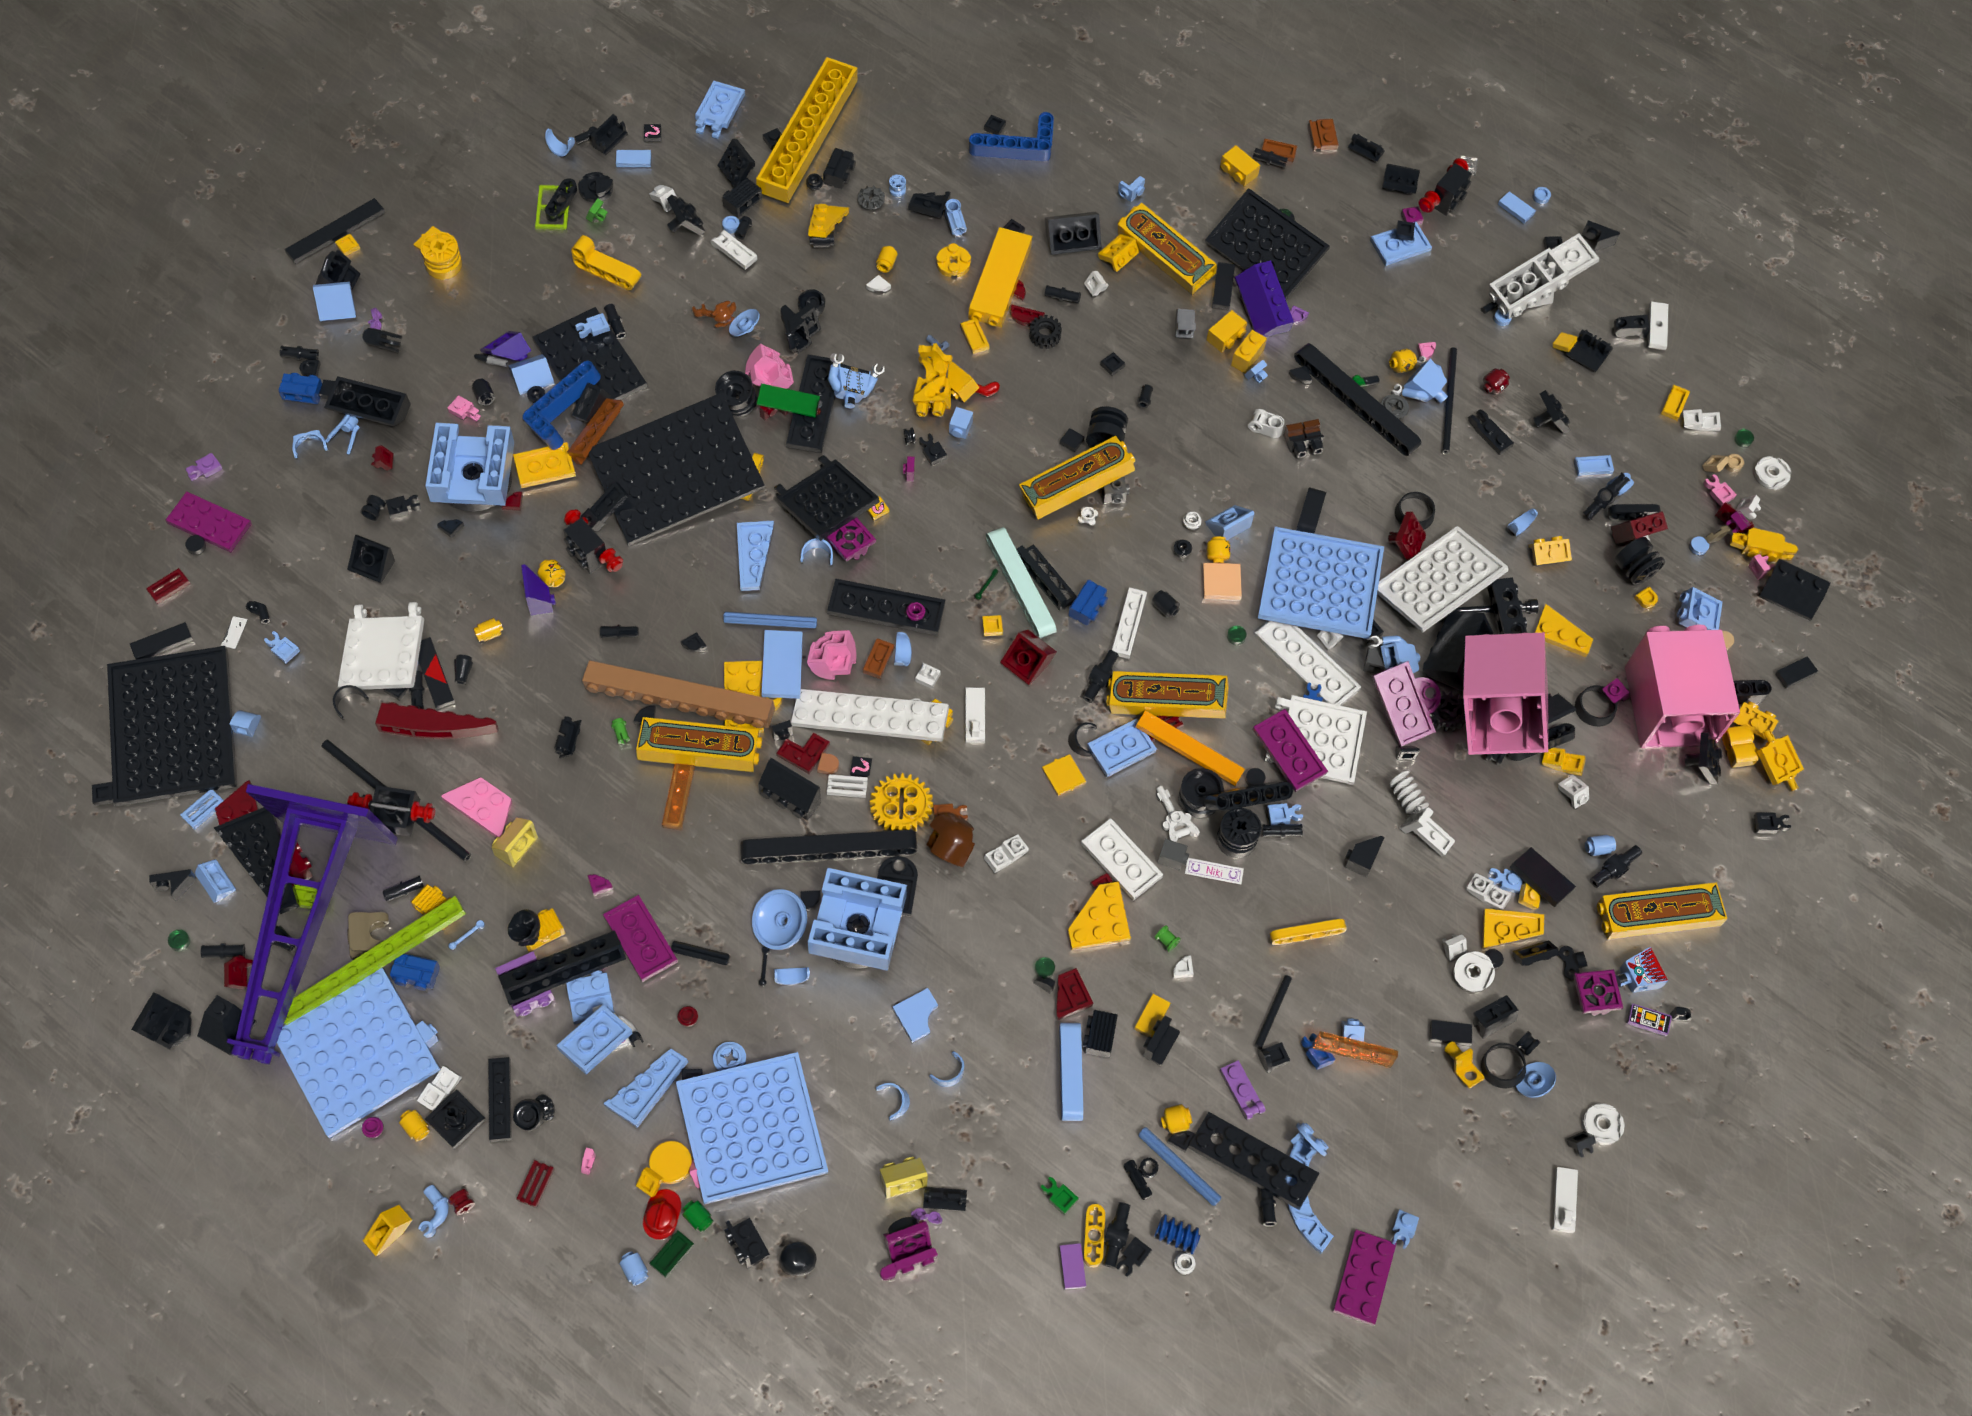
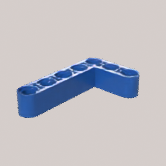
M1043 112L1039 115L1037 138L974 133L969 137V153L980 157L1048 161L1051 157L1054 117L1049 112Z
M591 361L581 363L523 414V420L530 429L552 450L560 448L564 440L550 422L581 397L587 383L595 385L600 380L601 375Z

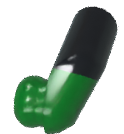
M1360 375L1352 377L1361 387L1376 385L1380 381L1377 375L1362 378Z

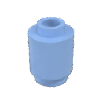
M1609 835L1588 837L1585 842V850L1590 856L1611 854L1612 851L1616 850V842L1614 837Z
M631 1251L621 1257L622 1261L619 1265L627 1280L632 1282L633 1286L639 1285L648 1279V1270L639 1253Z

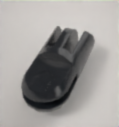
M375 328L364 330L362 338L366 344L399 353V349L386 346L385 343L400 346L401 342L387 339V336L402 339V335Z

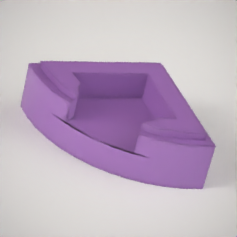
M1294 305L1290 310L1294 323L1304 321L1309 315V312Z

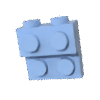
M1694 587L1682 592L1679 597V601L1682 604L1677 612L1679 624L1685 627L1700 624L1705 625L1707 630H1719L1723 602Z
M595 971L591 973V976L580 977L566 983L574 1024L583 1023L593 1014L592 1008L599 1005H604L614 1013L607 973Z

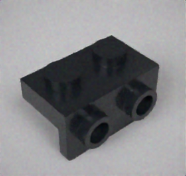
M1387 164L1382 187L1390 191L1399 190L1405 194H1416L1420 170Z
M1166 1015L1162 1021L1157 1020L1153 1031H1155L1153 1037L1148 1036L1143 1045L1146 1048L1143 1057L1159 1066H1162L1180 1034L1179 1030L1170 1026L1172 1019Z

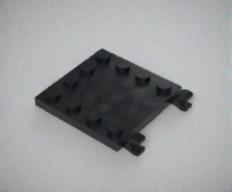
M825 455L818 458V461L822 463L820 465L821 469L788 490L780 483L774 487L777 491L778 502L820 541L880 502L879 497L836 459L831 462Z

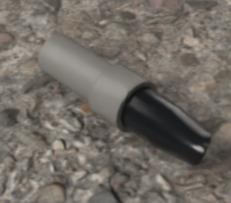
M474 355L475 359L487 364L502 367L508 366V360L491 355Z

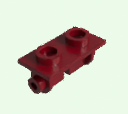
M1726 502L1715 514L1725 524L1733 519L1731 515L1736 512L1731 507L1732 505ZM1748 520L1751 526H1749L1745 530L1740 529L1736 533L1747 534V532L1755 526L1752 521L1750 522ZM1735 523L1728 525L1732 530L1736 529Z

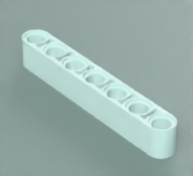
M1002 527L986 533L987 543L1035 635L1041 639L1056 633L1055 623L1006 529Z

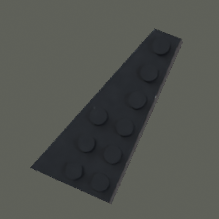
M263 807L216 826L214 829L266 897H268L281 836L276 817ZM288 883L285 887L280 914L300 907L294 884Z

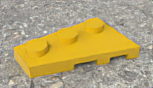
M815 204L808 236L826 238L835 229V225L842 221V217L849 214V208Z
M1545 604L1534 633L1545 632V642L1587 657L1593 638Z
M1495 909L1483 910L1482 949L1544 934V914Z

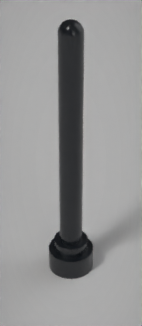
M1528 599V601L1522 603V611L1529 612V614L1538 613L1539 605L1537 599ZM1492 605L1458 607L1455 609L1467 612L1493 613Z

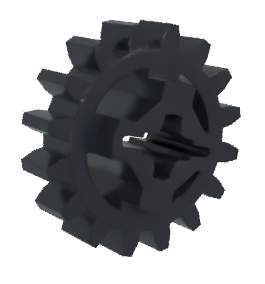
M1442 691L1441 705L1429 714L1430 718H1433L1432 723H1437L1438 729L1441 726L1444 727L1446 732L1448 728H1451L1452 731H1455L1456 727L1461 729L1463 724L1466 723L1464 698L1460 700L1459 694L1453 696L1452 691H1450L1446 695Z

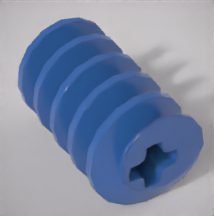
M1166 1214L1161 1217L1155 1236L1159 1234L1160 1242L1167 1237V1245H1170L1173 1240L1175 1241V1248L1183 1244L1184 1252L1191 1247V1255L1194 1254L1201 1234L1199 1235L1198 1227L1191 1232V1224L1183 1228V1221L1180 1220L1175 1225L1174 1217L1167 1222Z

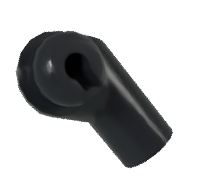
M592 126L588 131L576 135L575 140L577 144L591 140V134L597 128Z
M256 601L247 602L246 609L253 614L259 615L262 624L270 622L266 605Z

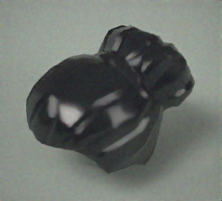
M524 909L515 913L508 925V935L513 941L519 942L518 946L534 945L538 941L541 927L538 915L532 910Z
M544 1094L538 1095L536 1099L521 1100L515 1106L513 1121L523 1130H534L540 1127L544 1121H549L554 1117L555 1108L553 1101Z

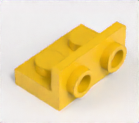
M1119 234L1098 253V257L1100 260L1112 263L1113 270L1118 272L1139 253L1135 238Z
M1562 536L1551 537V541L1545 542V538L1533 540V544H1528V548H1532L1534 566L1572 561L1569 539H1562Z
M1750 701L1748 703L1743 702L1740 707V713L1733 723L1738 726L1748 725L1753 734L1767 741L1763 732L1771 729L1773 732L1779 722L1775 719L1776 715L1769 711L1764 713L1758 710L1759 706Z

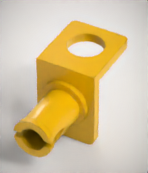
M1450 1042L1446 1045L1444 1051L1455 1061L1454 1073L1468 1088H1472L1484 1080V1075L1472 1063L1473 1050L1471 1048L1463 1052L1455 1042ZM1467 1072H1474L1477 1077L1475 1080H1467L1465 1074Z

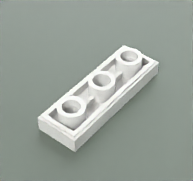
M1651 301L1649 305L1648 347L1666 350L1668 304Z

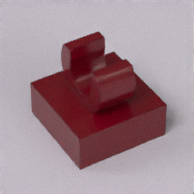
M382 445L375 447V453L372 454L374 462L371 465L375 468L381 467L386 471L391 470L394 453Z

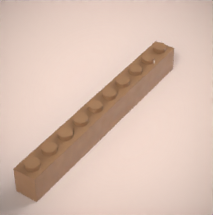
M590 660L582 679L585 689L592 693L602 692L611 697L621 696L629 701L639 700L648 705L652 703L658 704L667 709L672 707L686 713L689 711L695 712L704 717L709 715L719 720H732L737 724H751L756 728H769L775 711L773 699Z

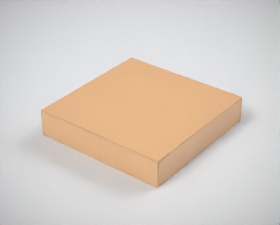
M1203 563L1204 599L1241 600L1240 564Z

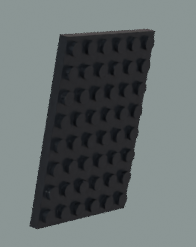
M722 392L592 446L589 452V457L604 491L614 482H618L629 495L614 512L629 546L765 488L764 482Z
M226 646L107 664L113 804L115 807L203 793L209 790L215 791L237 787L233 730L230 726L232 709Z

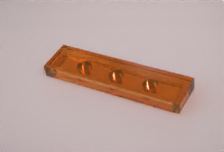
M675 763L662 828L682 830L695 770L694 765Z
M1321 1031L1313 1042V1049L1388 1068L1392 1067L1398 1057L1397 1050Z

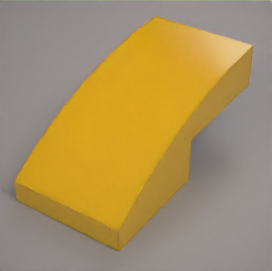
M1551 748L1548 752H1544L1542 765L1560 772L1582 776L1586 758L1583 755L1566 753L1565 749Z

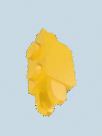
M1751 528L1747 534L1733 533L1730 538V546L1741 549L1742 555L1753 558L1761 554L1762 557L1768 556L1769 559L1767 561L1777 562L1778 559L1790 561L1798 551L1796 545L1785 542V537L1782 534L1757 528Z

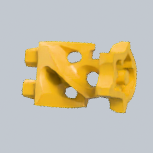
M933 343L931 346L919 345L918 353L920 356L918 360L926 369V379L918 377L912 402L916 406V413L919 417H926L928 410H932L934 416H943L945 409L951 408V385L949 378H946L948 364L952 361V355L944 354L937 343Z

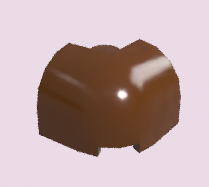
M954 813L941 814L929 825L934 830L926 845L931 849L930 852L942 860L964 867L975 845L972 842V831L974 828L962 816Z

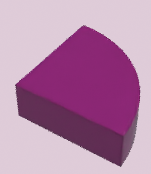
M596 874L588 875L594 895L613 890L609 880Z

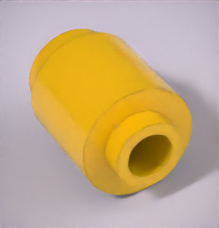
M892 246L882 247L877 258L876 267L883 273H887L893 268L898 253Z
M494 618L477 624V627L473 628L479 642H486L500 636V631H503V627L499 620L495 621Z
M407 1110L400 1116L399 1124L411 1139L418 1142L429 1134V1125L417 1110Z

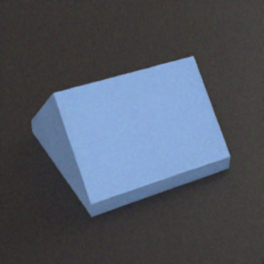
M543 354L508 365L520 395L527 393L533 386L543 388L554 384L547 359Z
M1234 505L1205 521L1215 537L1221 536L1229 540L1251 527L1254 511Z

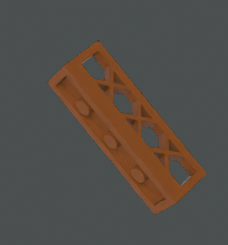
M606 398L569 448L567 453L576 464L582 465L588 457L592 446L598 443L620 413L621 408L624 406L622 400Z

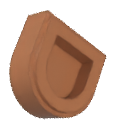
M822 753L817 772L827 775L836 773L839 769L838 758L831 754Z

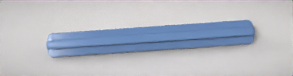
M724 612L723 616L725 623L800 628L817 627L816 617Z
M1147 1127L1140 1131L1139 1137L1211 1205L1215 1206L1218 1204L1221 1196Z

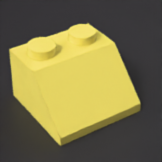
M516 818L513 822H510L501 837H497L491 848L494 855L513 868L538 839L533 822L522 818Z
M909 1157L904 1159L903 1163L896 1165L895 1163H888L880 1169V1178L886 1199L927 1187L928 1175L921 1158Z

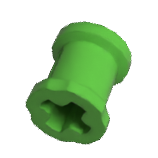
M1165 925L1154 938L1160 940L1167 947L1166 950L1170 952L1178 945L1181 938L1173 935L1168 930L1169 927Z

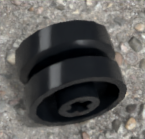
M1197 768L1184 776L1178 794L1179 805L1184 812L1196 818L1208 817L1215 813L1216 810L1206 808L1204 799L1209 793L1224 790L1223 782L1219 775L1209 769Z

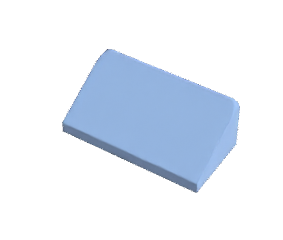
M216 859L197 866L195 875L214 903L236 891V888Z

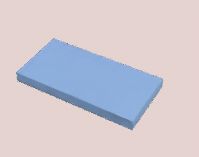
M765 630L762 697L800 699L803 632Z

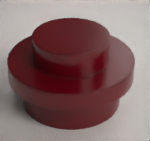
M691 1006L681 1008L677 1016L679 1023L685 1027L693 1026L698 1020L697 1010Z

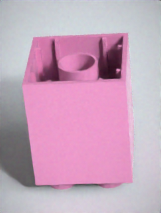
M1700 624L1689 626L1684 631H1670L1667 626H1655L1647 630L1625 666L1640 747L1700 746L1701 733L1707 732L1715 739L1717 744L1740 713L1722 630H1707L1705 625Z
M1545 632L1465 636L1463 697L1469 755L1548 752V683Z

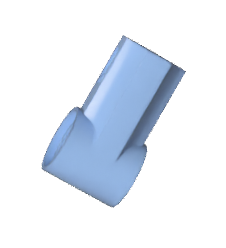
M949 199L945 205L944 215L948 220L952 235L960 236L967 231L961 212V203L956 199Z

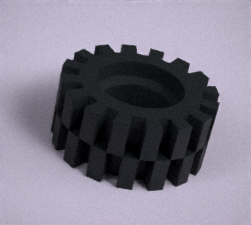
M1040 315L1038 319L1034 318V322H1031L1029 337L1036 347L1041 345V349L1046 346V349H1050V345L1053 348L1055 344L1059 343L1062 327L1061 323H1058L1057 318L1053 320L1054 316L1047 318L1048 315H1044V318H1042V315ZM1049 329L1052 331V334L1043 335L1039 330Z

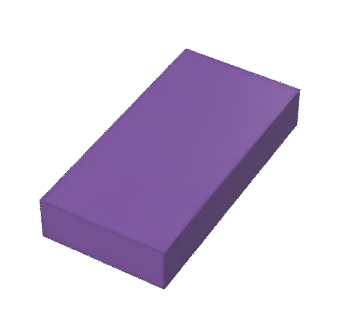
M1081 1243L1060 1245L1064 1289L1086 1288Z

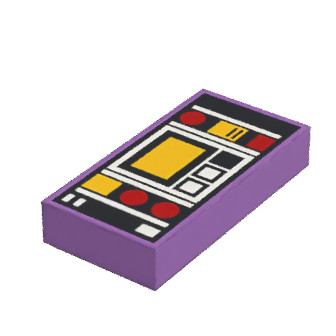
M1632 1004L1627 1024L1667 1036L1672 1016Z

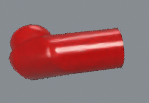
M996 381L985 386L977 384L979 389L975 393L989 397L999 391L1000 385Z

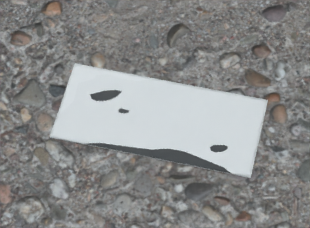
M233 616L221 646L236 649L248 619Z

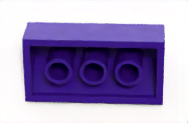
M1271 260L1255 264L1235 277L1254 331L1264 337H1270L1291 330L1294 321Z

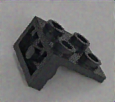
M750 1218L734 1227L729 1220L725 1222L727 1228L724 1230L725 1236L731 1247L735 1245V1255L741 1265L745 1263L747 1269L770 1257V1253Z

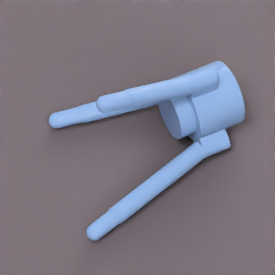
M345 414L341 422L327 436L326 443L340 429L345 432L353 431L347 450V455H350L356 433L360 428L357 425L359 422L358 418Z

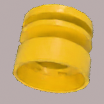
M434 232L423 239L420 246L426 271L430 276L435 279L445 280L456 276L461 271L462 259L454 236L446 232Z

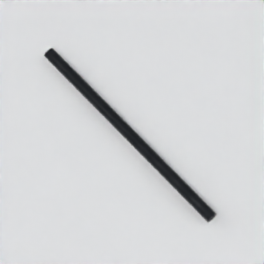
M327 739L322 743L321 747L373 789H376V785L387 787ZM418 818L415 821L464 862L470 859L471 853L431 821L424 823L423 818Z

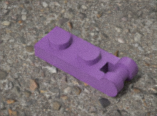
M1239 1060L1220 1069L1222 1077L1246 1120L1253 1118V1115L1256 1113L1266 1112L1264 1104L1256 1094ZM1252 1101L1254 1106L1249 1108L1247 1103Z

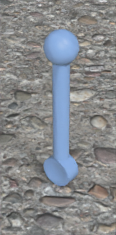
M482 920L477 921L476 926L455 942H450L448 947L454 950L457 944L477 929L484 928V922Z

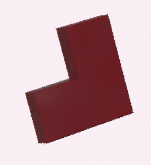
M815 733L811 735L804 747L786 739L777 751L776 756L810 774L820 760L822 753H825L829 747L830 741Z

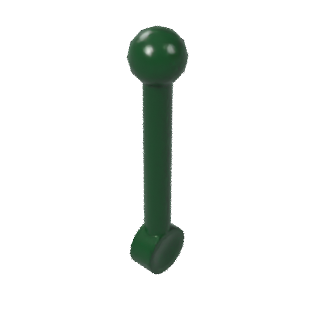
M993 570L992 575L982 589L975 594V599L980 600L982 598V593L993 578L996 577L999 570Z

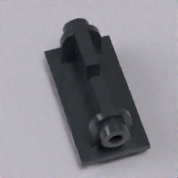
M1355 133L1347 147L1376 163L1385 152L1382 145L1372 141L1367 142L1368 139Z
M568 716L561 720L559 732L564 734V736L558 735L554 746L555 753L560 755V759L573 755L582 720L573 722L572 718Z
M925 1187L923 1208L966 1211L967 1190Z

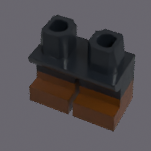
M1319 419L1305 421L1303 424L1300 422L1286 425L1283 436L1290 452H1295L1297 458L1305 457L1307 449H1312L1315 455L1322 453L1324 435L1320 431Z

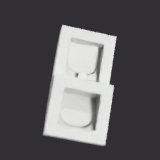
M1702 409L1683 410L1685 428L1700 431H1721L1720 412L1702 413Z
M442 1066L433 1082L427 1084L417 1101L434 1111L448 1098L462 1077L446 1066Z

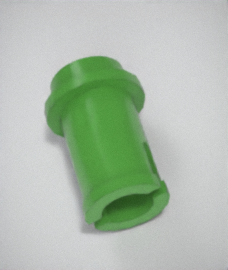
M623 718L613 720L611 725L612 729L615 730L618 744H625L624 740L626 743L630 741L625 727L626 721Z

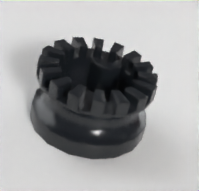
M913 427L910 430L903 429L906 445H909L910 442L915 444L916 438Z
M1150 1157L1141 1161L1139 1170L1144 1178H1153L1158 1172L1159 1165L1155 1159ZM1146 1163L1154 1166L1152 1173H1146L1143 1169Z

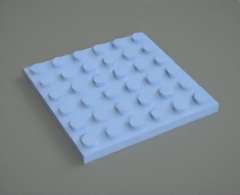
M1275 527L1258 619L1360 638H1370L1384 546Z
M383 968L282 1027L277 1041L280 1050L328 1138L335 1136L441 1070Z
M798 1052L676 1081L704 1205L828 1173Z

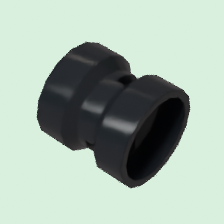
M369 495L366 500L367 504L362 507L360 512L367 519L376 521L380 516L379 512L384 509L386 503L378 496Z

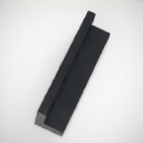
M1034 544L1026 549L1023 545L1016 549L1029 575L1059 611L1074 602L1077 595ZM1032 551H1033V553L1037 556V560H1036V561H1035V559L1030 555V553H1031ZM1040 566L1046 567L1048 574ZM1052 580L1058 581L1059 588L1055 585V583ZM1063 593H1068L1071 598L1067 600Z

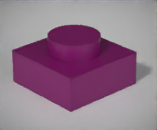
M1419 206L1402 209L1401 215L1404 221L1417 222L1418 225L1423 223L1424 219Z
M907 456V463H903V474H907L906 482H914L915 457Z

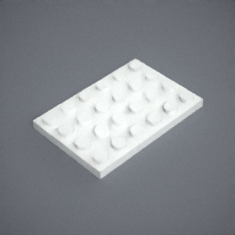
M1457 526L1380 580L1377 594L1423 633L1507 573L1508 566Z

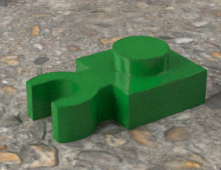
M1049 1177L1047 1181L1051 1183L1052 1187L1046 1188L1044 1185H1041L1040 1189L1044 1194L1052 1196L1049 1202L1065 1215L1079 1198L1064 1184L1058 1188L1055 1179Z

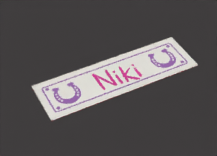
M1188 858L1185 874L1241 885L1244 868Z

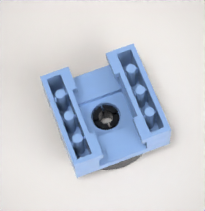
M436 423L425 485L430 502L448 503L459 510L470 512L483 511L495 505L505 506L507 494L512 484L511 463L514 439L511 427L488 425L486 437L458 436V424Z
M827 868L817 920L813 921L808 939L809 954L830 958L837 964L848 968L873 967L888 971L893 948L898 937V928L906 900L907 885ZM855 925H860V926H862L863 928L860 929V930H857V932H856V929H854L853 927H854Z

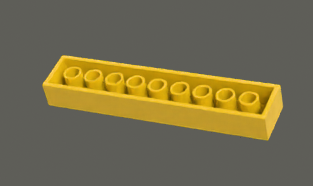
M826 57L756 178V185L761 188L762 194L789 203L858 81L857 67Z

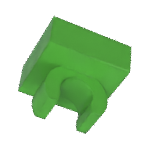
M597 198L588 211L586 219L592 222L596 217L597 220L603 222L608 213L605 209L601 208L604 202Z

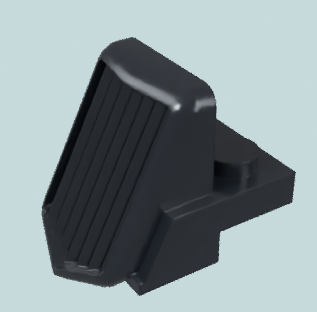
M331 251L325 258L315 285L350 282L351 290H353L361 273L350 265L351 260L341 251Z
M811 303L796 314L786 305L781 307V319L787 335L789 349L793 353L797 351L799 354L811 345L810 337L821 330L815 307Z
M153 992L131 1030L170 1050L171 1047L179 1045L190 1037L192 1023L190 1015L192 1012Z

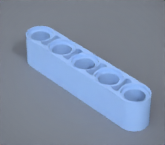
M1060 1023L1062 1121H1083L1081 1023Z

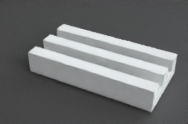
M829 774L827 795L866 798L868 777ZM832 787H839L844 789H863V791L832 789Z

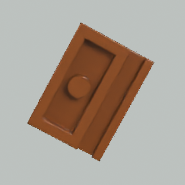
M1319 119L1313 122L1309 120L1308 127L1313 151H1316V149L1337 150L1338 140L1333 119Z

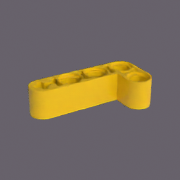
M581 235L571 249L573 262L578 268L626 290H632L641 278V273L636 268L596 251L594 242L585 235Z

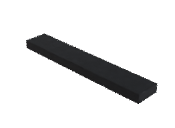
M373 198L287 247L285 252L297 264L384 214L385 210Z

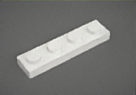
M1129 587L1112 648L1113 651L1118 653L1119 657L1130 659L1147 596L1146 591Z

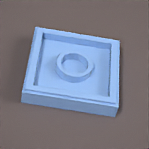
M350 282L313 285L320 321L356 318Z

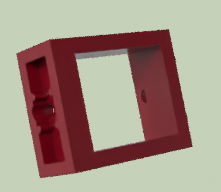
M1663 511L1611 526L1615 544L1668 529Z

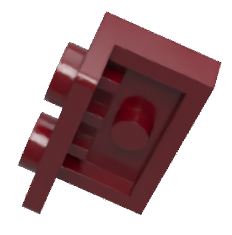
M297 842L290 866L291 876L309 880L313 878L309 870L312 866L307 857L302 859L300 853L303 851Z

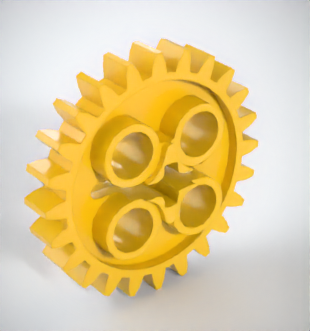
M904 773L901 774L900 778L894 774L892 780L886 776V783L880 780V787H874L876 793H871L872 800H870V806L872 807L870 812L874 813V820L879 819L878 826L884 824L885 831L890 827L891 831L910 830L912 828L916 832L917 825L924 827L923 821H929L928 815H932V809L930 808H933V802H931L933 796L929 794L930 788L924 789L925 782L919 784V777L912 780V774L908 778L904 777ZM901 788L904 789L903 819H899ZM890 792H893V793H896L897 795L894 796V797H891V796H888L887 794L890 793ZM914 793L916 794V796L909 797L907 796V794ZM893 810V811H895L896 813L893 814V815H890V814L887 813V811ZM908 811H914L915 814H914V815H908L907 812H908Z

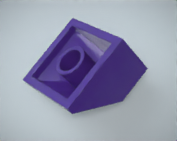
M508 331L481 348L480 351L489 355L521 361L528 356L527 353L531 349L521 332Z
M525 564L521 565L525 597L530 615L553 613V605H556L555 595L550 593L549 587Z

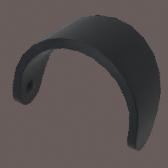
M342 686L333 696V706L342 720L345 718L339 712L338 705L343 697L350 694H358L367 701L369 700L368 696L356 686Z
M1085 722L1077 726L1069 734L1068 744L1078 755L1090 757L1092 753L1083 749L1078 743L1077 732L1083 728L1096 730L1097 725Z

